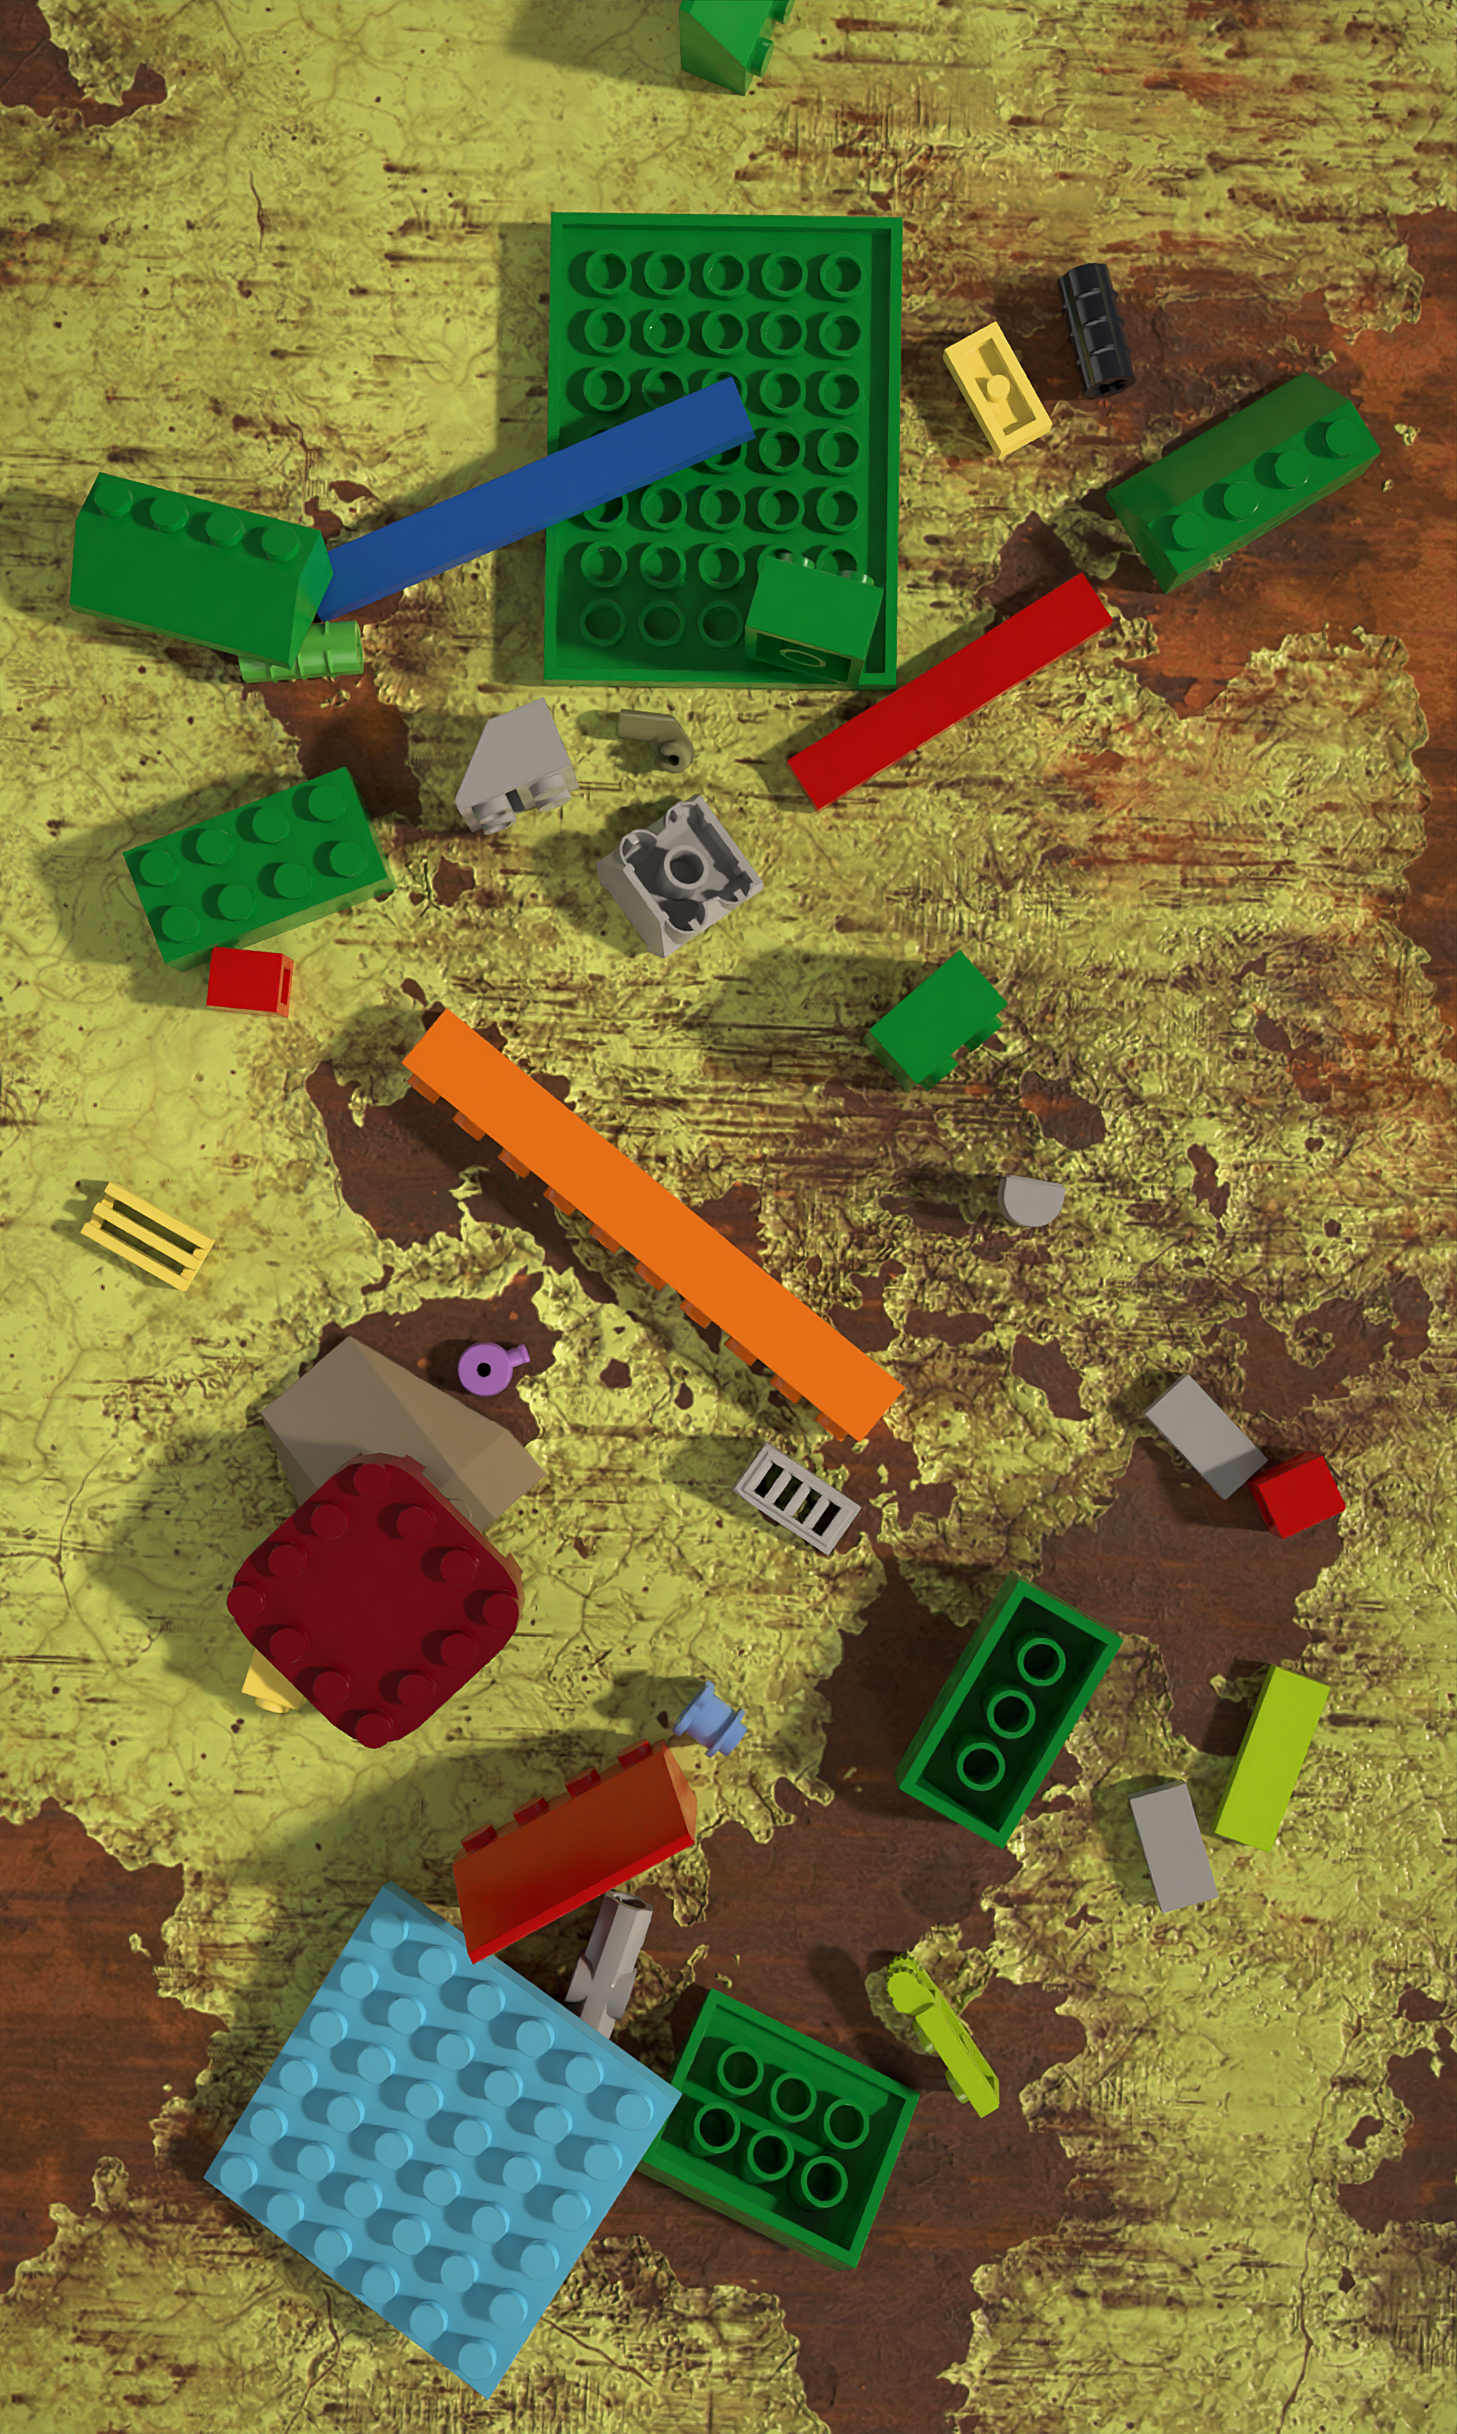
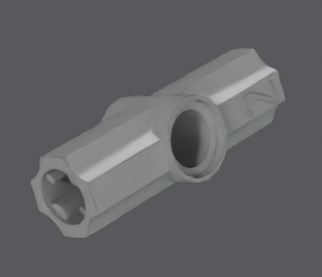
M610 1890L605 1892L586 1950L581 1949L564 1999V2002L567 2003L566 2009L607 2039L610 2038L615 2021H620L624 2014L637 1973V1968L634 1965L640 1948L643 1946L653 1913V1906L643 1901L640 1897L624 1891Z

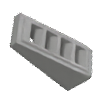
M768 1440L763 1442L732 1487L733 1492L826 1555L830 1554L862 1508ZM773 1463L783 1468V1470L764 1495L756 1488ZM795 1476L802 1483L786 1506L782 1508L775 1501L790 1479ZM814 1489L821 1496L805 1519L801 1521L793 1515L809 1492ZM832 1501L840 1507V1510L823 1534L820 1535L812 1528Z

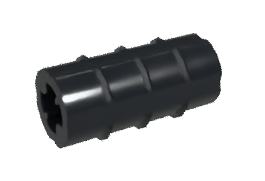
M1088 263L1069 270L1058 279L1057 287L1062 303L1061 313L1065 316L1069 332L1068 341L1072 344L1076 360L1075 370L1079 373L1084 396L1086 398L1102 399L1119 394L1132 386L1136 378L1130 357L1132 350L1127 345L1123 329L1125 322L1120 316L1116 300L1118 293L1113 288L1109 268L1104 263Z

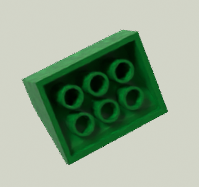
M710 1988L664 2078L667 2083L680 2091L682 2096L635 2170L836 2272L856 2269L921 2093Z

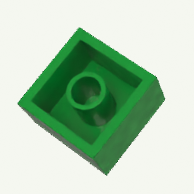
M782 553L779 559L765 555L745 624L744 657L858 689L877 623L884 589L873 586L874 580L856 571L841 570L838 575L815 569L813 561L800 555Z
M959 950L869 1029L862 1042L908 1093L918 1084L928 1092L959 1065L951 1056L957 1049L964 1045L972 1053L1004 1025L997 1017V1014L1008 1003L964 953Z

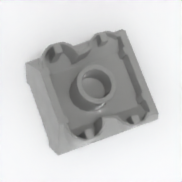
M695 794L686 801H681L669 808L662 818L646 829H636L624 836L613 852L596 863L600 885L607 888L647 944L648 952L661 958L669 956L764 889L763 881L699 794Z

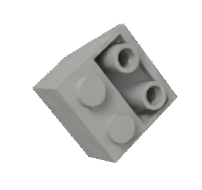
M544 697L487 720L455 797L458 810L472 833L483 829L484 834H492L504 830L517 822L516 814L537 806L539 812L552 810L571 800L569 792L579 789L571 761Z

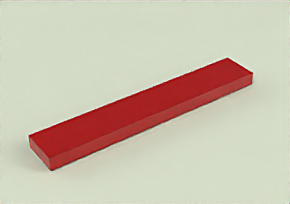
M1081 572L786 761V766L818 814L1111 626L1113 619L1083 572Z

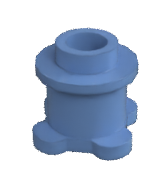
M709 1680L706 1681L676 1719L672 1732L677 1736L682 1735L684 1731L707 1749L704 1755L708 1758L713 1757L717 1751L721 1752L724 1756H728L747 1731V1727L740 1722L746 1711L742 1708L735 1711L714 1694L715 1685Z

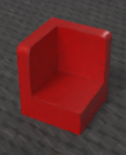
M225 947L213 948L206 1006L222 1012L288 1018L294 960L282 953Z
M1312 1451L1298 1454L1251 1476L1246 1481L1269 1533L1281 1539L1290 1537L1343 1512L1346 1508L1323 1455Z

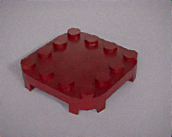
M381 1452L368 1455L360 1453L342 1464L332 1476L247 1557L234 1576L232 1590L229 1592L226 1600L228 1611L234 1617L236 1624L247 1640L333 1726L351 1738L358 1740L363 1746L371 1749L381 1748L387 1742L398 1741L418 1729L503 1650L522 1619L525 1602L521 1579L523 1571L512 1554L509 1553L504 1557L422 1474L426 1467L407 1454L403 1458Z

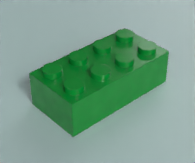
M346 767L122 852L164 963L180 972L211 961V953L215 947L243 949L398 889L358 783Z
M1010 1570L893 1772L898 1789L1003 1849L1124 1640L1109 1626Z

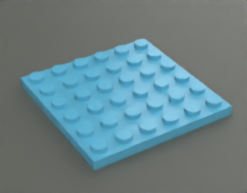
M391 1880L380 1889L203 2178L482 2396L489 2399L681 2098L682 2093L493 1954L473 1965L467 1954L464 1933Z

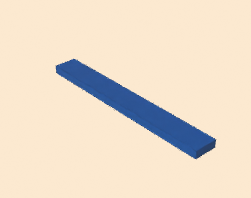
M731 376L328 551L334 574L317 610L318 617L323 622L336 619L755 439V434L733 377Z

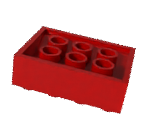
M664 1738L652 1745L649 1744L647 1739L633 1743L616 1755L619 1763L601 1773H598L595 1767L588 1768L564 1784L566 1792L548 1802L543 1795L537 1796L512 1812L515 1820L496 1830L491 1823L486 1824L469 1833L460 1841L463 1848L458 1851L452 1867L467 1954L473 1965L695 1844L697 1798Z

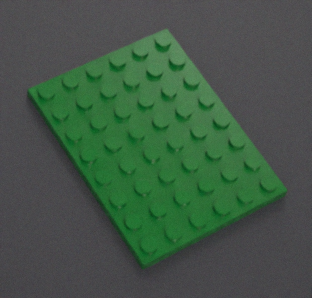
M551 212L547 456L731 376L756 438L546 528L543 677L545 685L895 691L897 674L903 217ZM782 553L800 555L813 561L817 570L838 575L841 570L856 571L874 580L873 586L884 589L877 623L858 689L744 657L745 624L765 555L778 559Z

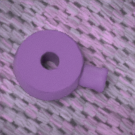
M478 1342L469 1346L462 1353L458 1361L457 1373L462 1386L468 1392L480 1397H490L502 1392L511 1380L513 1367L530 1362V1357L524 1344L505 1351V1349L493 1342ZM481 1363L490 1365L491 1373L488 1376L480 1373L479 1366Z

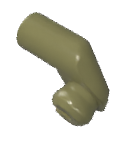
M621 709L618 738L648 742L661 767L669 773H681L691 765L695 756L693 743L674 716Z

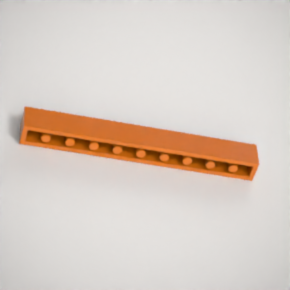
M448 1008L444 1010L401 1062L413 1072L406 1081L409 1085L433 1104L440 1096L459 1110L452 1118L456 1124L477 1141H480L485 1134H488L504 1148L497 1157L523 1179L531 1171L549 1185L543 1195L569 1217L576 1208L594 1222V1225L588 1231L589 1234L614 1254L621 1246L640 1260L633 1270L658 1291H661L666 1284H669L685 1298L678 1306L683 1312L704 1329L712 1321L730 1335L724 1343L730 1351L750 1367L757 1359L762 1361L776 1373L769 1382L793 1403L797 1404L804 1396L821 1410L814 1420L839 1441L842 1442L850 1434L860 1443L905 1389L902 1384Z

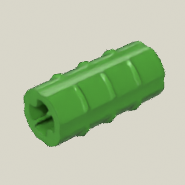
M326 620L324 623L311 624L291 670L238 656L242 678L245 680V683L268 681L277 683L280 680L302 679L306 681L307 678L329 676L335 679L336 676L363 674L364 658L359 624L356 620L329 622Z

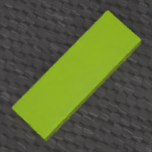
M1270 1664L1210 1827L1214 1833L1270 1853L1329 1694L1330 1686L1283 1667Z

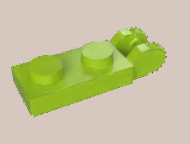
M902 1953L899 1956L894 1955V1959H890V1963L887 1966L886 1991H888V1997H892V2003L898 2012L915 2016L916 2020L912 2021V2026L917 2038L929 2054L937 2051L948 2067V2070L945 2071V2076L957 2099L962 2104L970 2101L981 2118L999 2108V2079L936 1984L933 1983L924 1967L919 1966V1960L916 1961L915 1956L911 1957L909 1953L907 1955Z

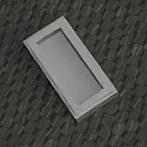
M1187 1373L1180 1376L1142 1412L1224 1500L1229 1498L1268 1461L1262 1452Z
M1180 1779L1126 1795L1160 1911L1166 1913L1218 1898V1892L1195 1812L1184 1780Z

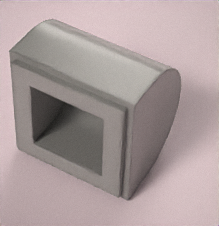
M1007 1175L1000 1179L997 1196L998 1206L1002 1215L1016 1226H1043L1051 1222L1059 1214L1063 1205L1066 1188L1063 1187V1184Z

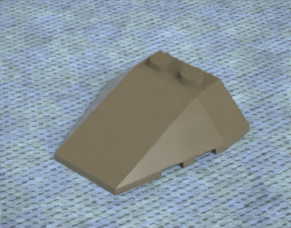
M351 1335L260 1412L298 1506L305 1502L342 1464L360 1453L368 1455L381 1452L403 1458L407 1454L426 1467L422 1474L481 1533L547 1474L509 1429L474 1411L447 1392H442L414 1375L410 1370Z

